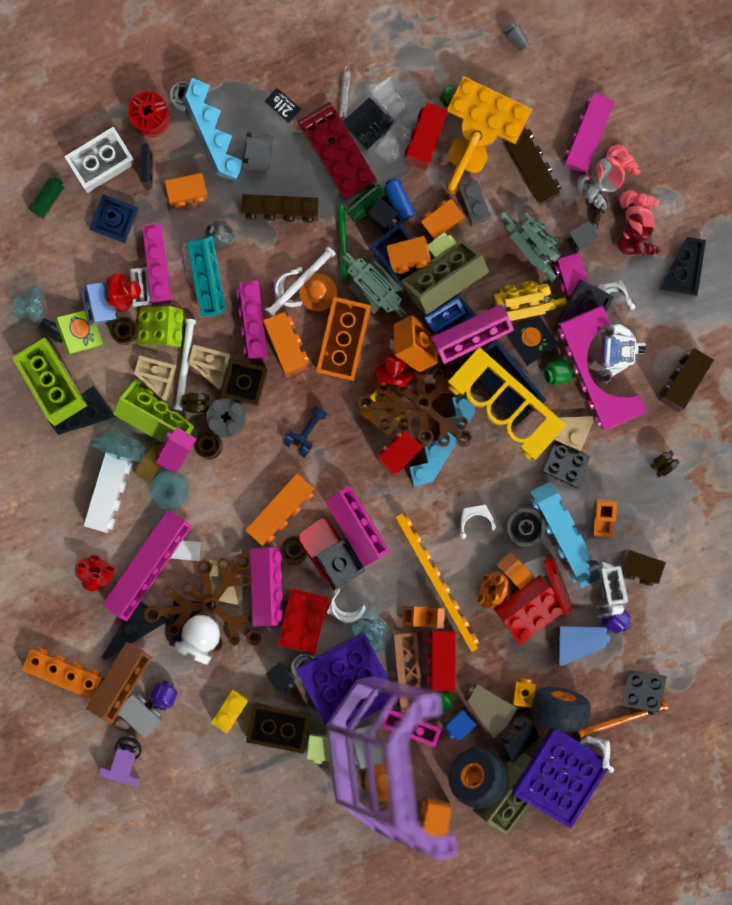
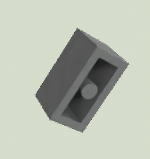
M477 180L459 186L458 193L471 226L489 220L491 215Z
M587 221L569 232L566 241L576 254L596 242L599 238V230L594 223L591 224L590 221Z

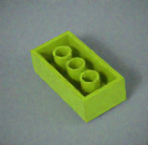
M45 337L12 357L48 421L54 426L87 406L52 344Z

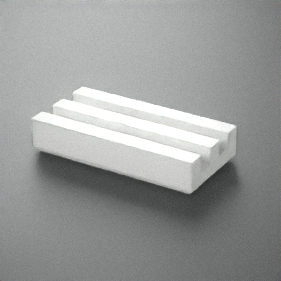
M147 267L130 268L131 281H135V272H138L141 288L140 302H137V299H133V307L152 306ZM144 271L146 276L148 301L144 300L142 272Z

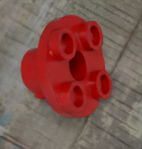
M114 273L106 279L108 286L107 303L117 311L128 310L132 300L138 299L141 295V288L138 282L129 281L123 273Z
M395 353L388 354L385 361H383L384 364L376 367L374 373L377 383L380 385L394 384L397 387H405L413 378V371Z
M91 555L89 558L81 559L76 563L75 575L82 581L80 584L85 590L95 592L100 589V586L112 581L115 569L98 555Z

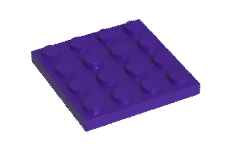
M364 632L355 635L295 669L325 726L357 679L376 676L389 680ZM379 691L378 696H375L359 721L383 709L392 694ZM367 698L361 699L345 722L346 729Z
M551 728L511 793L571 829L607 771V768L605 769L602 766L604 757L562 731Z

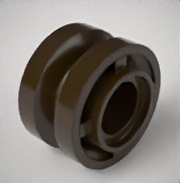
M118 317L110 326V334L117 343L129 345L136 340L138 327L132 319ZM127 326L129 328L128 334L120 335V328Z
M187 393L182 395V400L186 402V404L182 405V411H187V413H204L208 411L209 406L205 402L209 401V395L204 393Z
M204 431L196 436L197 440L194 443V450L199 456L212 460L221 454L223 443L215 433ZM212 441L211 449L205 450V443Z
M672 450L664 452L650 464L652 469L658 470L656 473L658 478L666 476L681 463L678 458H672L674 456Z
M297 536L286 538L281 545V556L286 563L298 565L306 559L307 553L299 543ZM296 546L300 552L297 555H291L288 551L289 548Z

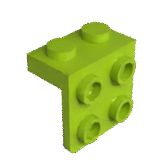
M171 306L141 307L138 317L137 343L139 345L181 347L184 319L183 309Z

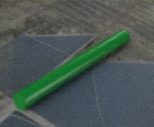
M338 205L341 281L344 282L349 281L348 263L343 259V256H346L347 253L345 205Z

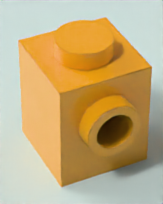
M520 678V682L515 681L513 705L532 707L536 684L531 683V679Z

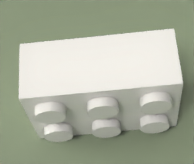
M114 127L64 156L87 193L136 164Z

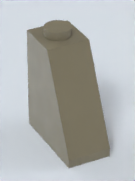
M478 684L474 687L470 686L466 693L468 697L467 702L493 738L508 726L517 710L516 706Z

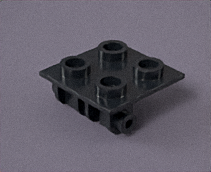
M370 97L343 121L346 128L367 150L395 126L388 113L385 114Z
M555 441L542 472L545 475L548 474L554 477L555 480L559 479L560 482H565L571 485V487L578 488L590 457Z
M629 670L621 707L646 710L649 715H655V712L659 713L667 676Z

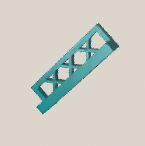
M213 235L203 239L189 240L187 246L200 316L220 315L226 311Z

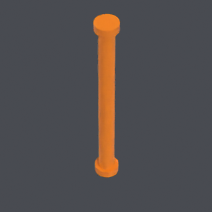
M665 699L661 702L660 711L668 710ZM637 710L582 730L580 729L577 732L580 740H582L585 736L649 714H647L648 711Z

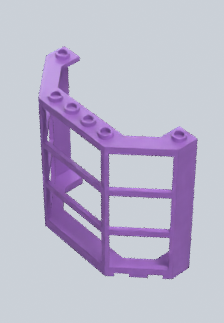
M376 676L357 679L326 725L335 803L374 832L437 860L457 856L455 835L448 834L433 838L416 824L406 743L411 736V731L416 724L420 723L422 718L441 714L439 694ZM379 691L392 694L366 735L353 731L375 696H378ZM398 697L412 700L385 742L372 737ZM367 698L346 729L345 722L361 699ZM351 738L364 742L372 811L359 803ZM370 744L382 748L384 751L390 809L379 812Z

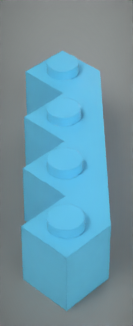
M191 78L185 88L182 101L189 112L190 119L200 137L201 144L212 164L214 173L233 181L237 179L243 161L226 154L232 135L215 129L221 110L204 104L210 85Z
M466 395L453 397L451 400L455 417L452 418L465 417L469 424L476 412L475 407L468 402ZM449 432L450 442L448 446L442 447L438 444V441L432 442L430 446L424 447L427 463L409 468L413 487L434 481L456 445V438Z
M550 481L531 491L533 499L530 501L534 509H539L546 522V532L548 535L552 534L558 545L556 551L561 559L565 558L571 569L569 576L573 583L577 582L580 588H583L600 579L601 575L598 570L588 571L590 565L586 561L592 558L552 482Z

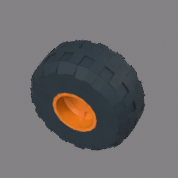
M545 687L538 690L534 695L531 713L537 722L552 729L568 732L582 730L588 723L591 711L590 703L584 695L559 687Z
M469 749L463 752L453 762L449 772V786L452 794L458 801L472 808L484 809L492 806L502 798L507 788L508 774L506 765L497 755L485 749Z

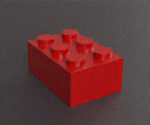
M426 102L425 107L420 108L417 116L419 124H414L411 132L412 143H407L404 157L407 158L406 164L428 171L447 119V109Z
M400 431L392 439L393 444L390 447L386 445L378 453V462L393 477L423 448L407 431L404 433Z
M541 575L537 576L494 609L519 645L563 613L554 591Z
M291 588L278 645L316 654L329 597Z
M431 630V635L427 636V646L431 647V654H427V666L431 667V673H427V685L431 686L432 691H456V632Z

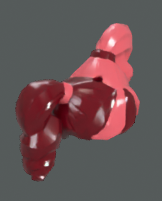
M633 190L622 192L619 197V205L625 213L626 224L625 232L617 242L621 253L626 255L653 256L655 253L659 254L661 252L657 245L643 243L644 240L652 235L654 229L652 213L644 207H656L660 203L659 199L644 193L637 194ZM631 238L634 241L628 243L627 239Z

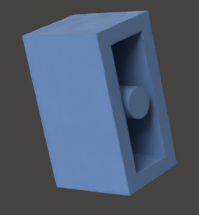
M106 282L89 284L80 289L88 326L107 324L116 319V309L110 307L107 303L108 286Z

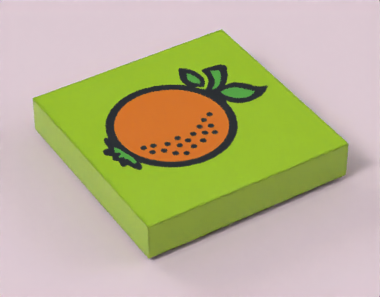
M85 310L55 319L67 355L104 345L97 325L88 326Z

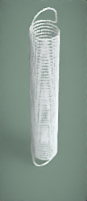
M348 72L349 80H347V75L343 73L342 84L344 81L345 88H347V96L342 85L341 98L345 103L346 110L344 112V108L341 105L340 100V117L346 116L349 93L348 85L350 84L351 75L350 72Z

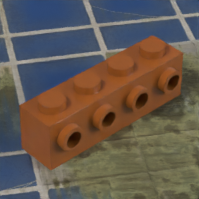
M126 642L115 662L110 666L107 675L100 683L93 698L90 699L86 710L112 725L152 657L140 648Z

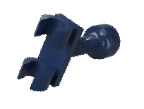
M316 405L311 411L313 417L301 435L290 431L283 442L288 447H290L295 438L304 443L305 445L299 452V455L304 458L313 447V445L306 441L307 436H309L317 422L321 419L324 420L328 413Z

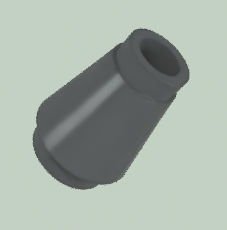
M514 22L503 31L506 34L505 37L519 48L520 51L529 45L520 24L517 25Z

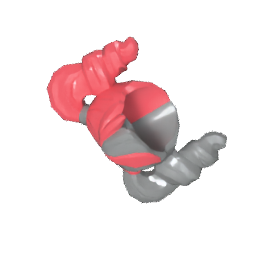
M619 144L613 145L607 150L606 157L598 161L591 173L578 177L576 190L584 195L589 203H593L596 208L606 210L607 202L599 191L610 193L620 188L624 182V169L633 175H638L641 171L638 169V164L634 161L632 155L628 154V150L624 146Z

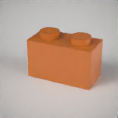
M202 173L165 181L169 203L171 206H175V208L184 207L186 203L190 202L194 204L205 202L204 199H208Z
M452 199L449 201L443 200L436 206L438 208L433 213L429 211L422 217L420 225L432 241L444 232L447 234L465 219L464 214Z
M424 236L387 246L391 267L395 273H406L411 268L416 267L420 269L432 263L428 244Z

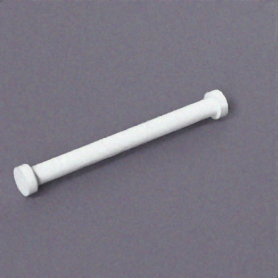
M326 247L325 252L270 308L267 307L265 309L267 315L270 317L275 316V313L330 257L333 258L335 256V252L330 247Z
M185 319L186 331L176 406H173V410L182 411V405L184 404L182 395L185 394L193 329L196 324V320Z

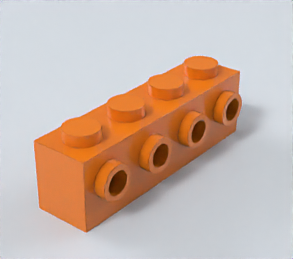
M297 473L245 531L262 546L265 544L269 546L276 538L274 534L278 529L282 531L289 524L287 522L288 518L291 515L295 517L302 509L300 505L304 501L308 503L315 495L313 493L315 489Z
M38 646L36 649H30L21 670L89 699L93 698L100 683L104 680V677L100 676L101 672L94 669L87 671L83 669V665L74 661L72 664L65 661V657L58 654L51 656L47 654L48 650Z

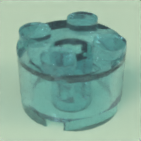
M165 471L153 479L150 494L154 503L166 510H176L188 502L191 489L189 482L183 475L174 471ZM171 485H173V490H175V493H171L168 496V492L166 491L167 487L170 488Z

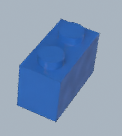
M462 708L444 723L446 726L445 732L453 740L457 738L459 741L476 726L475 722Z

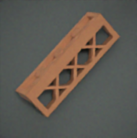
M417 632L394 634L398 683L407 685L406 678L411 673L417 678V684L414 687L417 688L418 686V688L422 689ZM403 637H413L414 645L409 651L402 645ZM408 654L415 659L416 663L411 670L404 665V659ZM399 697L401 712H405L408 707V699Z

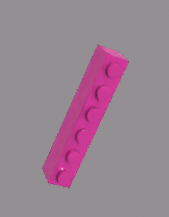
M168 509L161 516L156 528L150 532L145 544L139 548L134 560L128 564L123 576L117 580L112 592L106 596L103 606L117 617L128 621L192 525Z

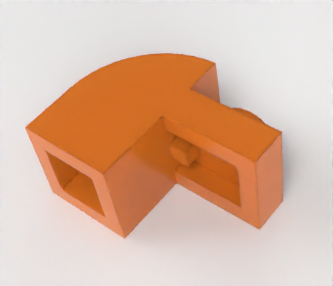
M595 499L593 509L594 537H613L614 522H616V500Z
M511 552L496 564L519 590L535 579L534 575Z
M403 606L402 625L444 628L445 609Z

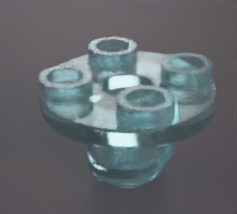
M37 285L32 286L23 296L19 295L13 300L12 314L16 318L28 316L32 322L42 320L47 314V310L41 304L45 298V292Z
M361 618L352 626V631L355 635L361 632L365 633L375 653H380L385 649V635L389 632V627L383 619L370 620L368 618Z

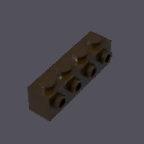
M524 126L516 145L506 140L505 142L541 206L560 195L559 190L562 187L557 178L553 180L550 174L553 171L549 163H544L541 158L544 154L539 145H534L532 140L535 138L530 128L526 130Z
M242 194L241 215L245 219L256 220L257 218H264L267 221L283 219L286 222L302 220V222L306 223L318 221L319 198Z

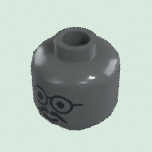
M220 221L209 224L205 230L206 237L213 235L214 245L218 249L228 248L234 241L233 229Z

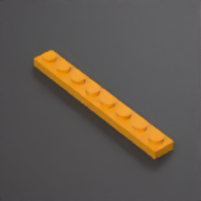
M403 514L396 516L398 524L471 652L478 649L476 644L479 641L474 633H469L467 627L470 625L465 616L460 617L458 613L460 608L456 600L451 601L448 596L450 590L445 582L442 584L438 577L441 574L436 565L432 567L429 560L432 558L427 549L423 550L419 543L422 540L418 533L412 532L410 526L413 524L408 515L405 517Z

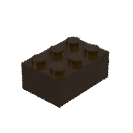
M696 348L684 352L678 361L681 363L680 366H677L676 369L674 368L669 376V379H671L670 383L664 385L659 392V395H661L659 401L677 412L684 410L714 359Z
M254 702L246 743L303 754L311 713Z

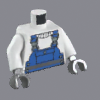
M603 324L602 326L604 329H602L600 334L602 335L600 363L603 369L606 370L598 372L599 375L603 376L599 380L600 382L609 383L614 375L635 363V354L646 353V344L636 343V338L631 333V330L621 324L610 326Z
M598 558L586 561L590 565L588 568L589 572L601 571L600 586L604 605L596 606V609L598 608L600 615H597V617L621 614L624 611L623 605L628 603L621 566L614 567L611 564L600 562Z

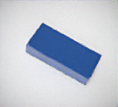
M455 295L428 314L423 312L422 316L432 332L435 333L466 314V311L459 298Z

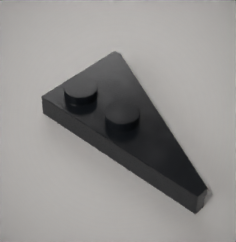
M141 601L128 621L124 620L103 653L102 658L107 659L116 654L124 647L126 642L134 643L167 623L169 618L160 616L156 622L147 621L144 612L149 606ZM150 610L148 614L153 617L156 615V612Z

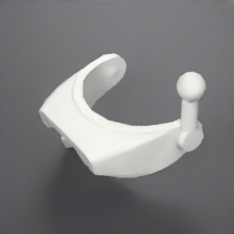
M301 267L273 278L275 301L285 293L283 289L285 279L289 275L301 273L303 271ZM289 299L284 305L289 307L302 306V301L296 302Z
M621 280L598 286V288L607 293H622L626 297L629 309H635V305L632 303L631 298H629L628 292Z
M486 504L462 509L461 528H459L461 539L466 538L464 533L465 522L475 515L487 517L491 522L492 530L496 529L493 516Z
M337 588L333 591L326 612L345 625L358 620L366 610L365 605H362L355 612L341 611L334 602L340 591Z
M586 736L584 740L579 742L587 748L598 747L602 749L604 753L603 768H607L609 773L614 771V768L609 765V741Z

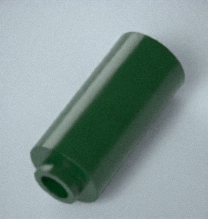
M55 176L53 178L48 177L28 207V210L44 219L64 190L62 186L64 182Z
M373 184L348 205L345 211L355 223H358L368 214V211L380 198L386 199L384 196L386 192L379 184L377 186Z

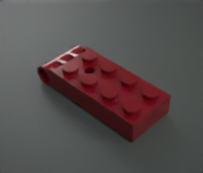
M331 102L297 121L344 202L377 183L375 175ZM330 139H334L335 143L329 144L328 141Z

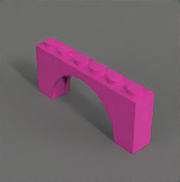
M600 305L558 323L560 328L557 331L561 340L565 339L567 344L564 347L568 357L572 356L573 370L576 375L579 374L582 381L579 384L582 391L587 392L589 396L587 403L591 410L594 409L597 415L594 417L598 428L602 427L603 430H607L647 413L640 394L614 396L605 393L594 383L587 367L589 345L594 336L603 328V324H610L604 307Z

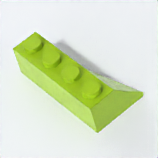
M137 378L120 397L113 415L165 445L166 443L163 442L169 432L173 433L177 427L191 435L194 428L176 411L172 412L166 402L153 396L154 392L149 388H143Z

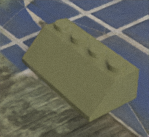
M462 239L432 259V263L428 264L427 267L416 270L400 282L417 307L425 314H428L475 281L481 279L489 270L482 254Z
M525 752L514 762L508 761L506 764L508 782L502 798L490 807L484 809L474 808L472 810L486 823L505 835H508L530 805L511 793L532 759Z

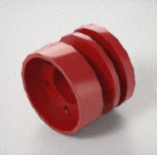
M143 91L136 94L129 102L127 109L128 117L139 134L151 138L158 137L167 130L171 121L170 111L165 100L158 93ZM151 109L152 114L148 113L146 116L145 110L149 111Z

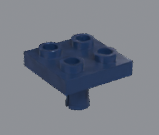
M102 194L89 230L126 244L139 208Z

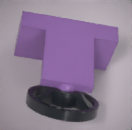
M121 737L115 744L116 754L111 769L103 766L100 769L99 776L136 787L140 778L130 775L134 760L142 752V747L132 737ZM122 741H131L137 746L133 747L130 744H124Z

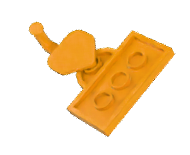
M463 76L447 109L448 113L463 119L462 132L464 136L454 140L448 152V159L452 164L456 165V168L447 185V191L450 194L457 193V185L464 170L478 173L483 169L488 159L485 147L494 143L498 137L516 145L532 109Z

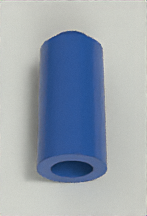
M392 178L386 181V185L383 188L393 210L398 213V221L403 222L414 217L416 213L401 180Z

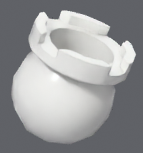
M196 615L183 626L181 633L183 641H176L174 650L185 656L187 652L196 656L194 660L208 664L212 658L208 655V652L213 650L219 643V626L209 616Z

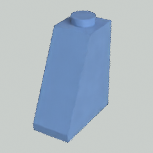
M558 626V665H566L605 648L606 643L610 642V632L607 631L606 627Z

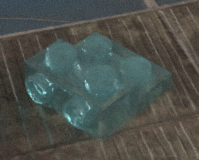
M116 430L114 433L106 432L105 436L100 438H92L89 444L118 460L141 462L146 449L140 444V441L133 438L128 439L125 437L126 434Z

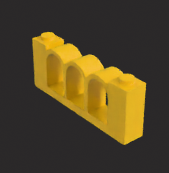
M480 347L447 383L450 385L448 389L456 396L458 394L462 396L465 393L471 405L478 408L486 407V416L491 423L498 426L506 425L507 436L511 441L522 444L520 447L522 450L521 454L527 460H536L566 426L562 420ZM488 368L504 384L487 402H477L472 398L470 389L472 384ZM508 386L525 402L509 419L504 421L497 420L491 414V405ZM529 404L545 420L531 436L519 439L512 433L511 423L525 406Z

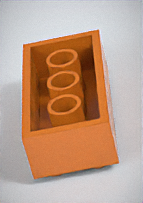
M333 297L316 372L347 380H355L372 305Z

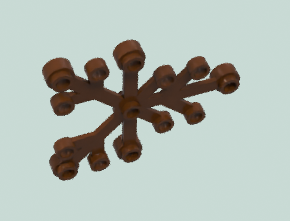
M461 363L452 365L450 375L445 380H443L444 369L436 367L432 374L436 382V388L427 396L425 394L424 379L427 377L428 368L422 371V374H418V371L413 368V377L417 382L418 396L410 391L407 386L396 387L395 394L389 389L387 384H379L377 394L382 397L386 396L391 401H373L369 396H361L358 399L357 408L362 413H368L371 410H392L389 414L380 418L379 427L382 430L389 429L391 422L404 410L411 411L405 417L399 419L398 427L402 430H407L410 422L419 415L420 432L418 433L417 442L422 447L430 446L434 437L433 433L428 430L427 415L439 424L440 436L438 444L440 446L446 447L449 445L450 436L448 432L456 438V443L461 447L468 446L472 440L471 432L466 430L468 420L465 417L443 418L432 409V402L441 393H452L448 389L450 385L447 383L455 375V372L463 366ZM405 396L410 401H403L400 397Z
M244 553L237 555L235 566L230 572L228 571V559L220 558L218 560L222 583L213 595L209 575L212 571V564L207 559L200 560L197 563V571L202 575L204 595L194 589L193 585L189 582L184 583L182 586L183 593L192 596L199 603H190L175 592L172 586L167 585L163 588V595L173 599L179 606L159 609L156 606H149L144 612L145 619L149 622H156L160 616L181 613L175 623L170 624L168 628L169 633L175 636L179 634L180 628L193 611H200L198 615H208L215 622L216 614L229 625V643L236 646L240 643V636L237 630L246 636V640L250 645H258L262 639L261 633L256 629L250 630L242 624H253V621L247 619L248 615L252 614V611L247 612L246 615L233 617L219 607L220 603L218 601L228 587L237 585L248 586L251 583V577L248 574L236 577L241 570H245L250 566V557ZM245 558L246 563L240 564L239 559ZM225 560L227 566L221 567L220 562ZM203 563L208 565L206 570L201 569ZM248 577L249 581L247 583H243L242 578ZM186 585H190L192 587L190 592H186L184 590V587ZM167 588L172 589V594L167 595L165 590ZM211 601L214 605L212 608H208L206 603ZM150 610H154L156 615L151 617L148 613ZM173 626L178 628V631L175 633L170 630ZM252 633L257 634L255 640L250 639ZM220 636L219 644L216 645V647L212 651H219L222 649L223 640ZM233 636L238 637V641L235 643L231 642Z

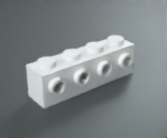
M108 452L105 453L84 523L85 527L109 533V529H113L115 519H113L114 512H118L121 500H118L120 492L124 493L126 487L124 479L126 474L129 475L132 464L129 463L130 459Z

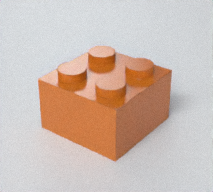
M410 315L394 324L395 355L418 372L424 371L438 363L437 351L431 339L436 336V333H433L429 327L413 315Z

